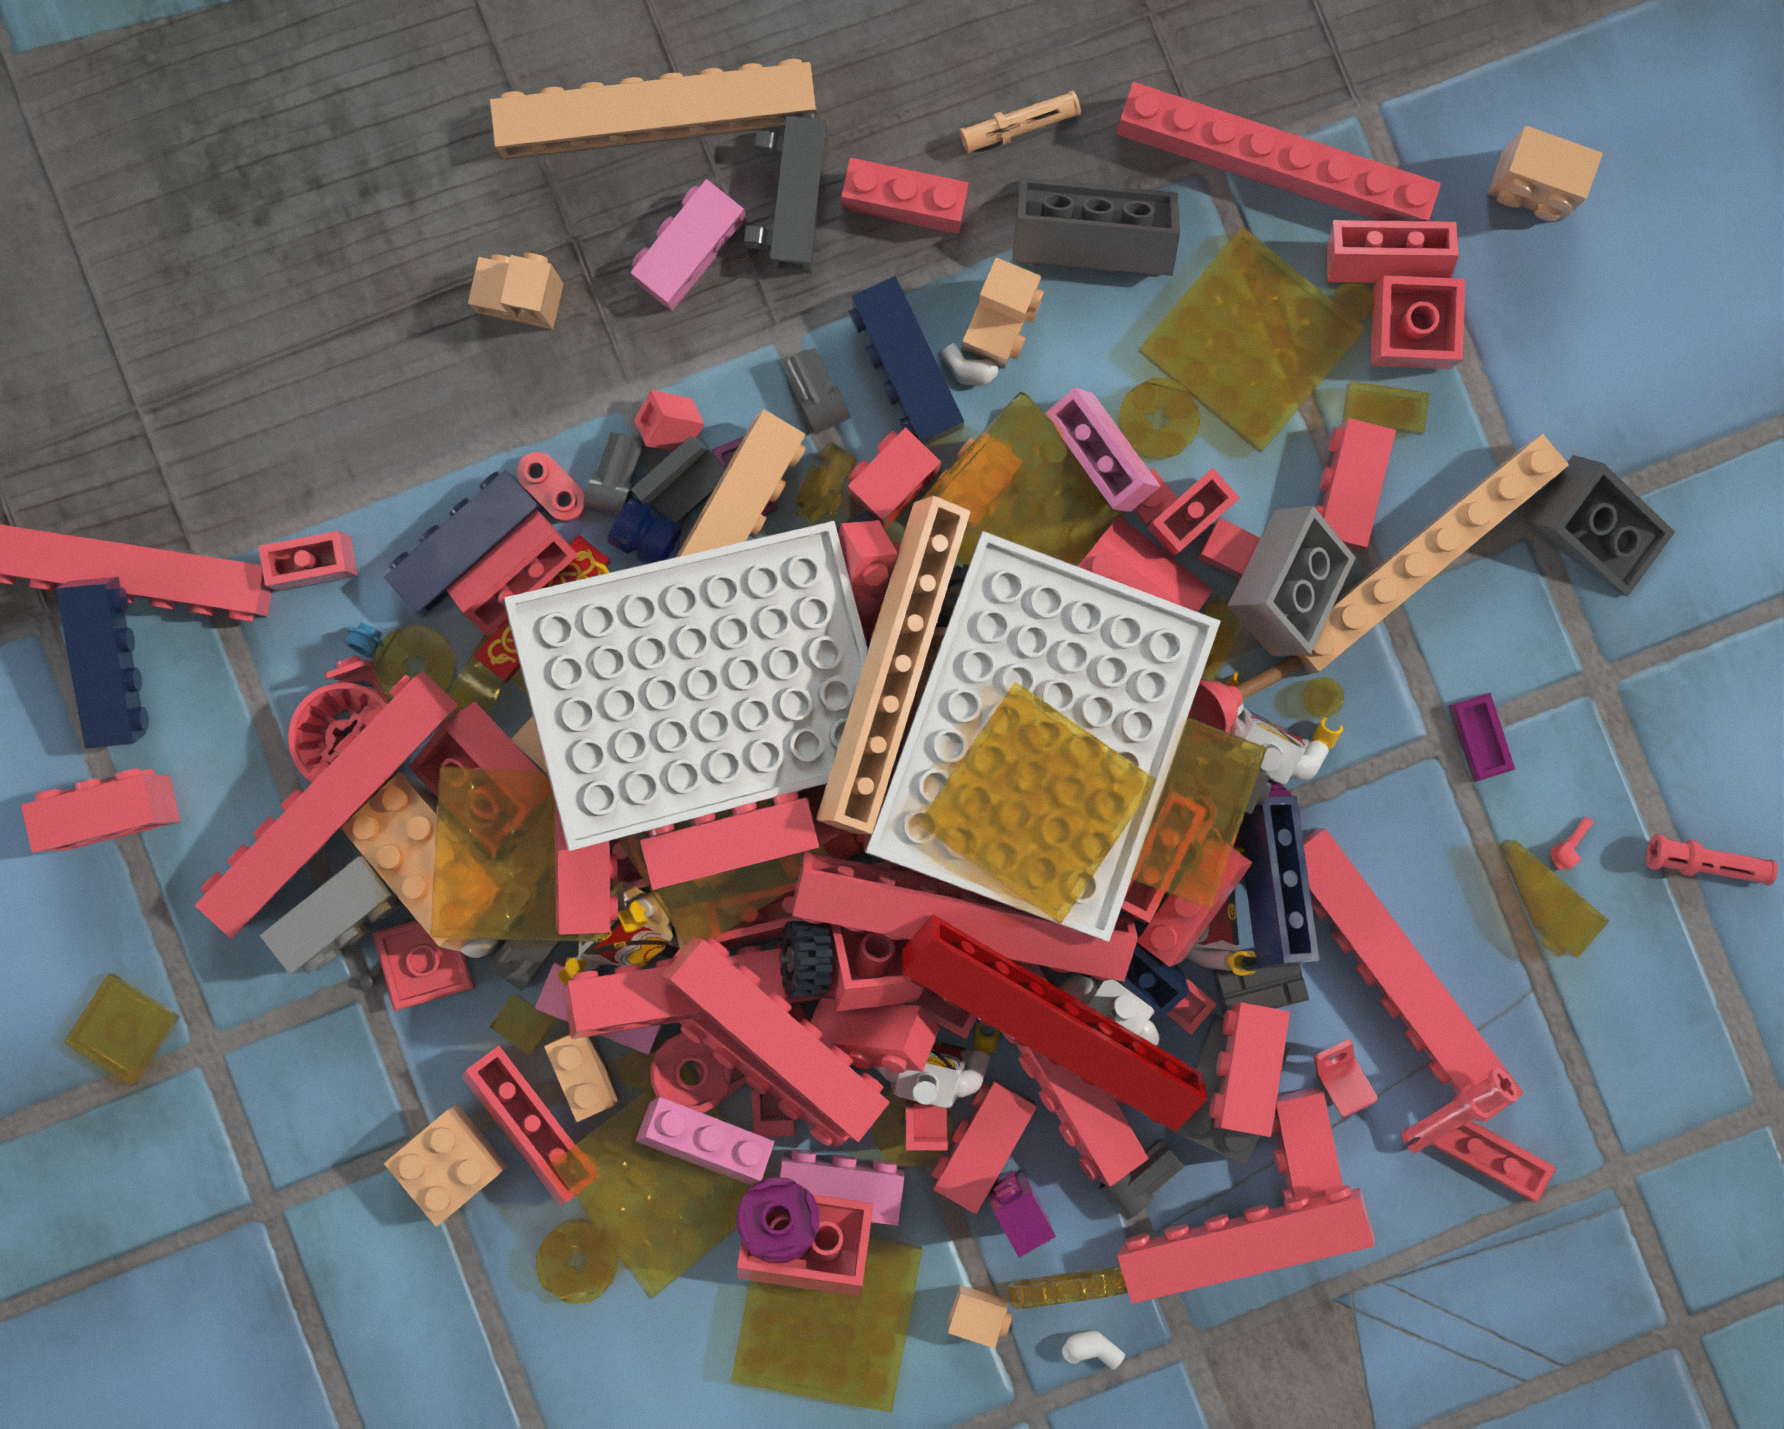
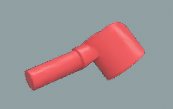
M1584 817L1566 841L1559 843L1551 849L1550 857L1559 870L1564 868L1570 869L1581 860L1574 847L1579 844V841L1593 824L1590 818Z

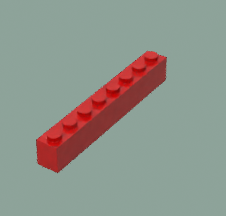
M934 914L931 915L903 948L902 974L907 976L912 983L930 989L942 996L948 1004L961 1007L975 1015L986 1026H994L1011 1036L1019 1045L1028 1046L1044 1055L1052 1064L1063 1066L1088 1085H1095L1108 1092L1119 1103L1134 1107L1144 1113L1152 1122L1163 1124L1176 1132L1207 1101L1203 1073Z

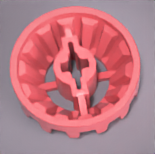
M333 683L320 687L310 693L296 708L288 731L290 754L300 773L307 779V776L322 761L325 760L330 765L339 755L334 748L345 738V735H343L344 730L353 731L352 733L358 736L366 727L361 720L378 703L385 708L390 701L379 694L378 690L355 683ZM347 710L361 711L354 712L349 720H336L334 718Z

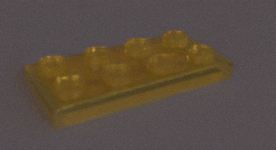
M1187 718L1131 880L1199 906L1212 909L1267 747Z

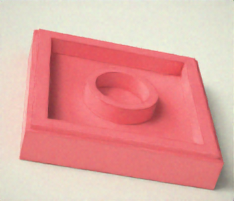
M417 920L372 933L394 1011L475 987L466 955L461 951L439 947Z

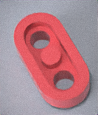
M532 452L520 460L517 466V477L520 484L554 518L562 522H572L584 514L587 508L583 505L585 492L550 456L542 452ZM541 465L544 470L542 476L536 479L531 478L530 471L532 467ZM564 493L570 494L572 497L571 503L566 507L559 506V497Z

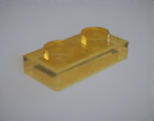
M1350 381L1346 389L1342 423L1351 418L1395 429L1396 432L1422 435L1425 433L1430 393Z

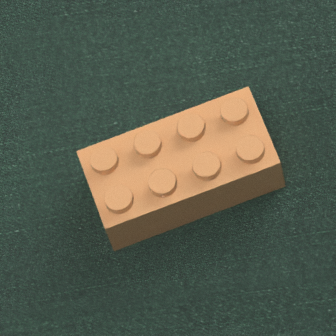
M400 771L341 827V830L439 947L460 951L518 895L419 779Z

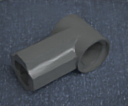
M816 348L803 350L784 362L802 400L800 402L802 410L815 435L851 418L847 405L837 385L833 386Z
M610 433L598 471L592 474L588 482L583 500L585 507L621 519L624 518L632 499L633 491L631 488L634 487L632 481L645 446L643 442L620 433Z
M1161 1138L1145 1150L1149 1158L1111 1187L1103 1183L1099 1186L1101 1192L1125 1220H1129L1140 1213L1153 1199L1152 1194L1184 1167Z

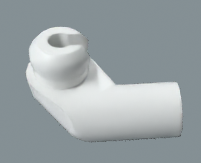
M955 343L947 346L938 354L956 381L962 385L984 386L989 384L998 374V367L993 360L987 358L983 360H966Z
M1094 1330L1070 1336L1062 1347L1064 1359L1072 1364L1079 1363L1080 1360L1098 1357L1114 1370L1125 1357L1123 1351L1100 1332Z

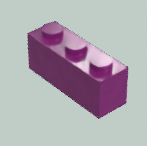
M1010 1170L998 1176L993 1184L994 1187L989 1191L993 1213L1020 1258L1055 1238L1056 1235L1049 1216L1024 1171L1022 1170L1015 1174L1013 1170Z

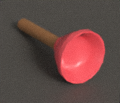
M1291 656L1236 686H1226L1221 682L1212 680H1200L1186 719L1188 724L1204 740L1217 742L1226 738L1237 719L1238 707L1242 705V701L1299 671L1302 667L1300 659L1297 656Z

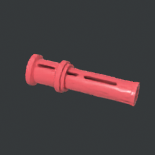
M1658 833L1651 837L1646 852L1648 868L1659 870L1661 867L1680 870L1681 874L1685 876H1692L1698 874V872L1763 883L1770 886L1774 883L1778 871L1777 863L1772 859L1766 860L1706 849L1696 840L1690 839L1686 842L1666 839L1665 835Z
M1495 1068L1491 1070L1487 1079L1475 1086L1469 1084L1463 1087L1458 1099L1450 1102L1411 1127L1403 1129L1401 1136L1404 1144L1418 1136L1414 1140L1415 1142L1407 1147L1413 1153H1418L1426 1146L1472 1119L1476 1121L1485 1120L1490 1116L1491 1110L1501 1104H1512L1517 1101L1518 1091L1511 1077L1502 1069Z

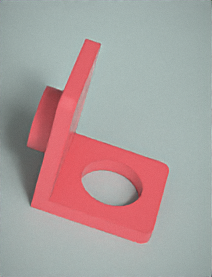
M354 656L335 663L337 669L324 673L326 679L338 680L339 683L357 684L361 681H368L378 690L379 694L388 700L374 661L360 660L359 656ZM348 710L350 716H352L354 712H361L359 710Z
M1350 1039L1314 1056L1316 1074L1341 1117L1346 1118L1377 1102L1378 1098L1355 1059L1354 1047ZM1341 1053V1054L1338 1055L1337 1057H1335V1058H1333V1059H1331V1060H1328V1059H1330L1331 1057H1333V1056H1335V1055Z

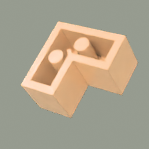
M526 252L523 257L513 255L507 257L498 254H492L491 259L478 257L468 304L475 313L553 329L564 283L552 264L548 263V258L535 253Z
M996 257L980 293L978 306L962 341L961 350L982 359H991L997 365L1004 368L1010 357L1017 360L1026 340V337L1019 335L1025 321L1033 323L1042 302L1041 299L1044 291L1038 289L1041 276Z

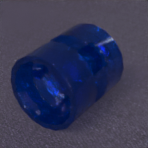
M631 498L617 516L609 532L607 543L627 554L634 550L637 551V560L644 564L659 562L668 559L681 535L683 526L664 515L654 518L652 508L635 498Z

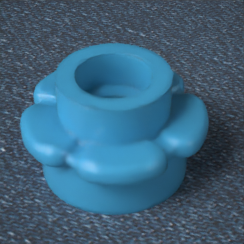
M360 623L357 629L355 627L347 629V632L350 634L345 644L361 655L375 658L378 650L385 646L384 642L380 639L382 633L370 625Z

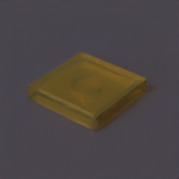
M109 973L64 1043L130 1086L137 1085L177 1023L180 1015L115 973Z

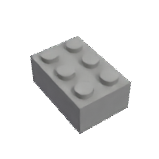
M1314 506L1274 510L1227 606L1271 656L1310 655L1356 557Z
M357 857L259 936L290 975L302 971L310 974L314 970L320 971L338 957L334 952L336 949H340L347 944L351 946L368 934L370 930L366 925L370 922H375L379 918L381 920L386 919L402 905L398 901L399 898L366 858Z

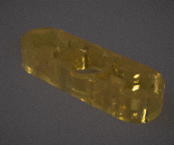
M1110 1267L1019 1280L1010 1283L1008 1290L1011 1307L1026 1309L1117 1296L1126 1293L1127 1287L1121 1268Z

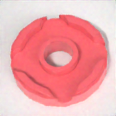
M680 1033L666 1040L655 1052L650 1066V1082L657 1098L662 1097L704 1113L717 1106L726 1095L732 1081V1069L725 1067L713 1056L714 1050L703 1041L696 1043L684 1033ZM687 1061L698 1063L702 1069V1078L695 1085H687L680 1078V1068Z

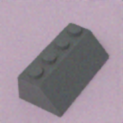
M1019 178L1012 261L1023 262L1031 266L1051 264L1061 265L1067 269H1079L1081 267L1102 269L1108 273H1119L1121 271L1135 272L1149 277H1158L1160 275L1173 276L1180 237L1178 193Z

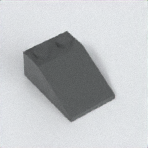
M1573 455L1567 462L1569 466L1559 473L1525 521L1550 544L1621 595L1628 597L1675 531L1604 463Z
M1214 1014L1191 1067L1203 1073L1207 1101L1176 1132L1170 1128L1169 1130L1247 1166L1260 1136L1213 1127L1215 1118H1210L1209 1116L1213 1093H1219L1221 1077L1216 1076L1217 1059L1220 1051L1225 1052L1228 1035H1224L1222 1032L1224 1018ZM1286 1046L1284 1049L1281 1073L1290 1049Z

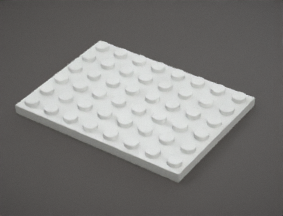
M835 521L504 597L503 601L568 851L828 782L868 652Z
M983 531L979 537L865 853L1109 942L1221 621Z

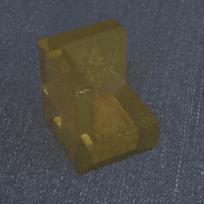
M514 994L509 998L489 1027L530 1055L538 1049L559 1018L535 1009L529 1002Z

